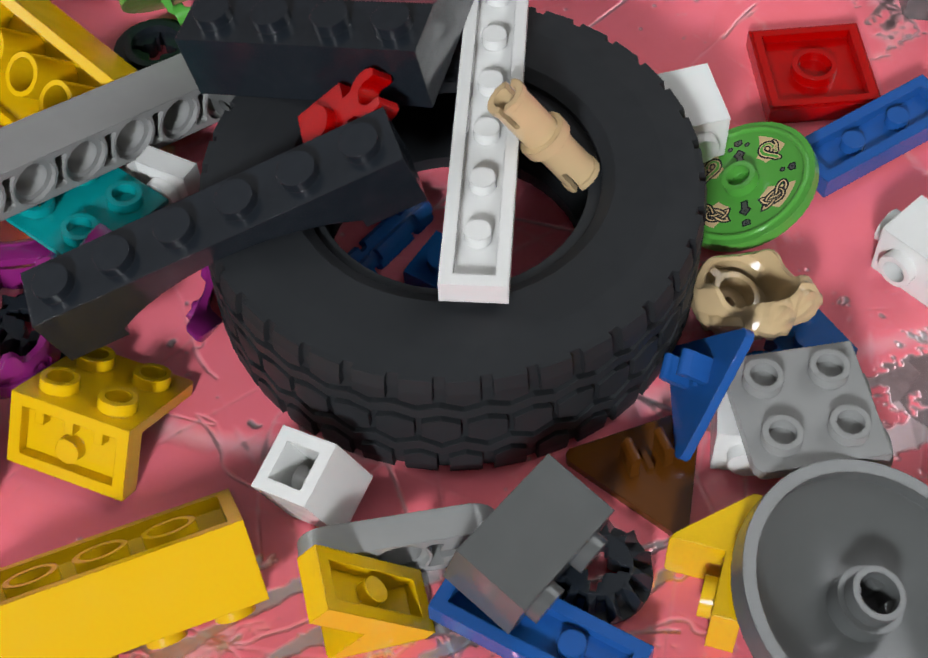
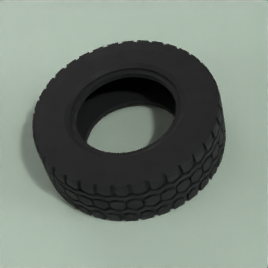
M529 7L524 85L548 112L554 111L561 114L570 125V135L590 155L598 160L600 171L589 187L584 190L578 187L577 192L572 193L563 186L562 182L542 162H533L527 158L519 146L517 178L533 185L550 197L565 212L575 229L552 255L531 269L511 277L509 304L438 301V289L413 286L379 275L350 257L334 240L342 223L319 226L273 238L225 258L215 260L213 264L208 265L224 327L233 349L262 392L283 413L287 411L294 422L315 436L322 432L324 440L335 443L346 451L354 453L356 449H359L365 458L391 465H395L396 460L405 461L407 468L437 471L439 465H450V471L483 469L484 463L493 462L496 468L525 462L527 455L533 453L536 454L537 458L542 457L548 453L566 448L569 440L572 438L579 442L603 428L607 417L613 421L633 405L639 393L643 395L659 376L664 354H672L686 326L698 273L707 206V182L702 152L689 117L685 118L684 108L671 89L665 90L664 81L646 63L640 65L637 55L617 41L611 44L608 42L607 35L584 24L580 27L574 25L573 19L546 11L544 14L537 13L536 8ZM463 30L433 108L398 106L399 111L391 120L409 151L416 172L449 167ZM235 96L230 102V111H224L213 131V141H209L202 163L199 191L303 144L298 116L316 101Z

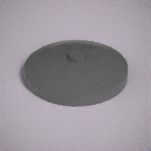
M831 459L815 462L795 470L777 482L753 506L744 519L736 538L731 561L733 606L743 638L753 658H928V485L898 469L857 459Z

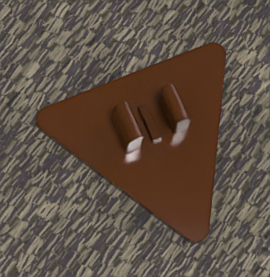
M672 415L570 448L566 452V464L669 536L690 524L697 448L691 459L687 462L675 457Z

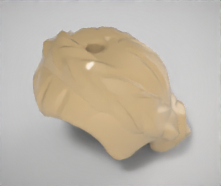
M762 249L741 254L718 255L707 259L700 266L697 273L691 308L702 329L705 331L711 330L714 334L718 335L746 328L754 332V341L762 340L763 338L773 341L779 336H787L793 326L807 322L815 316L818 308L823 305V295L809 276H794L785 267L780 255L775 250Z

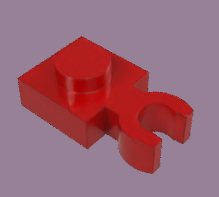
M367 68L355 78L351 87L342 83L335 85L298 116L302 142H308L384 107L389 118L392 120L399 111L398 103L379 97L380 92L393 82L391 75L374 68Z

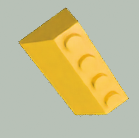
M0 0L1 126L11 124L138 71L51 1Z
M229 488L0 568V658H119V654L146 645L151 650L173 645L187 636V629L214 619L217 624H228L252 614L256 610L255 604L269 600V596L243 518Z

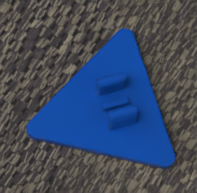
M746 328L736 329L677 345L672 354H664L659 379L670 384L674 448L677 459L685 462L691 459L754 341L755 335L753 331Z

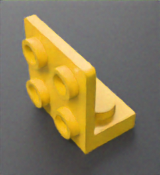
M103 346L74 360L65 356L11 390L7 460L123 501L136 491L142 432L191 396L193 381L172 374V371L164 365L156 363L143 364L116 355V352L107 346Z

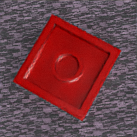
M857 23L748 31L746 48L766 122L785 124L836 120L881 97Z

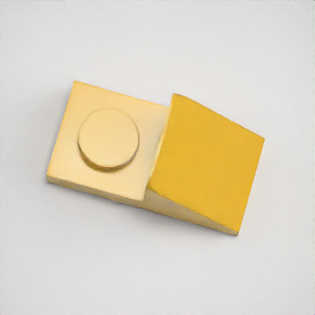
M752 494L677 531L669 538L664 567L672 572L704 580L696 614L698 617L710 619L704 646L733 652L740 628L731 592L733 548L744 519L753 506L763 497L762 495Z
M317 544L297 558L309 624L321 626L328 658H344L426 639L436 632L433 620L429 619V602L421 570Z

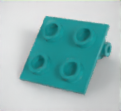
M117 168L5 220L59 256L79 247L81 242L99 223L114 231L164 208L169 204V199L122 169Z

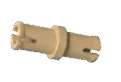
M511 79L510 85L505 81L494 90L489 98L487 109L493 117L498 118L520 140V149L527 158L533 162H542L562 182L563 186L572 193L577 192L578 187L584 190L594 182L600 171V163L570 135V125L560 113L548 112L519 79Z

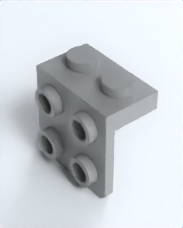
M851 341L745 356L727 390V395L751 471L756 477L766 480L785 477L801 467L831 459L866 460L889 467L892 466L893 448L891 439L886 429L882 426L872 399L869 381L866 375L862 373Z

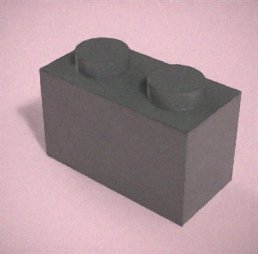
M548 453L457 548L443 577L508 635L525 616L537 624L564 593L565 590L556 583L570 565L581 574L606 546L608 540L599 532L614 512V509Z

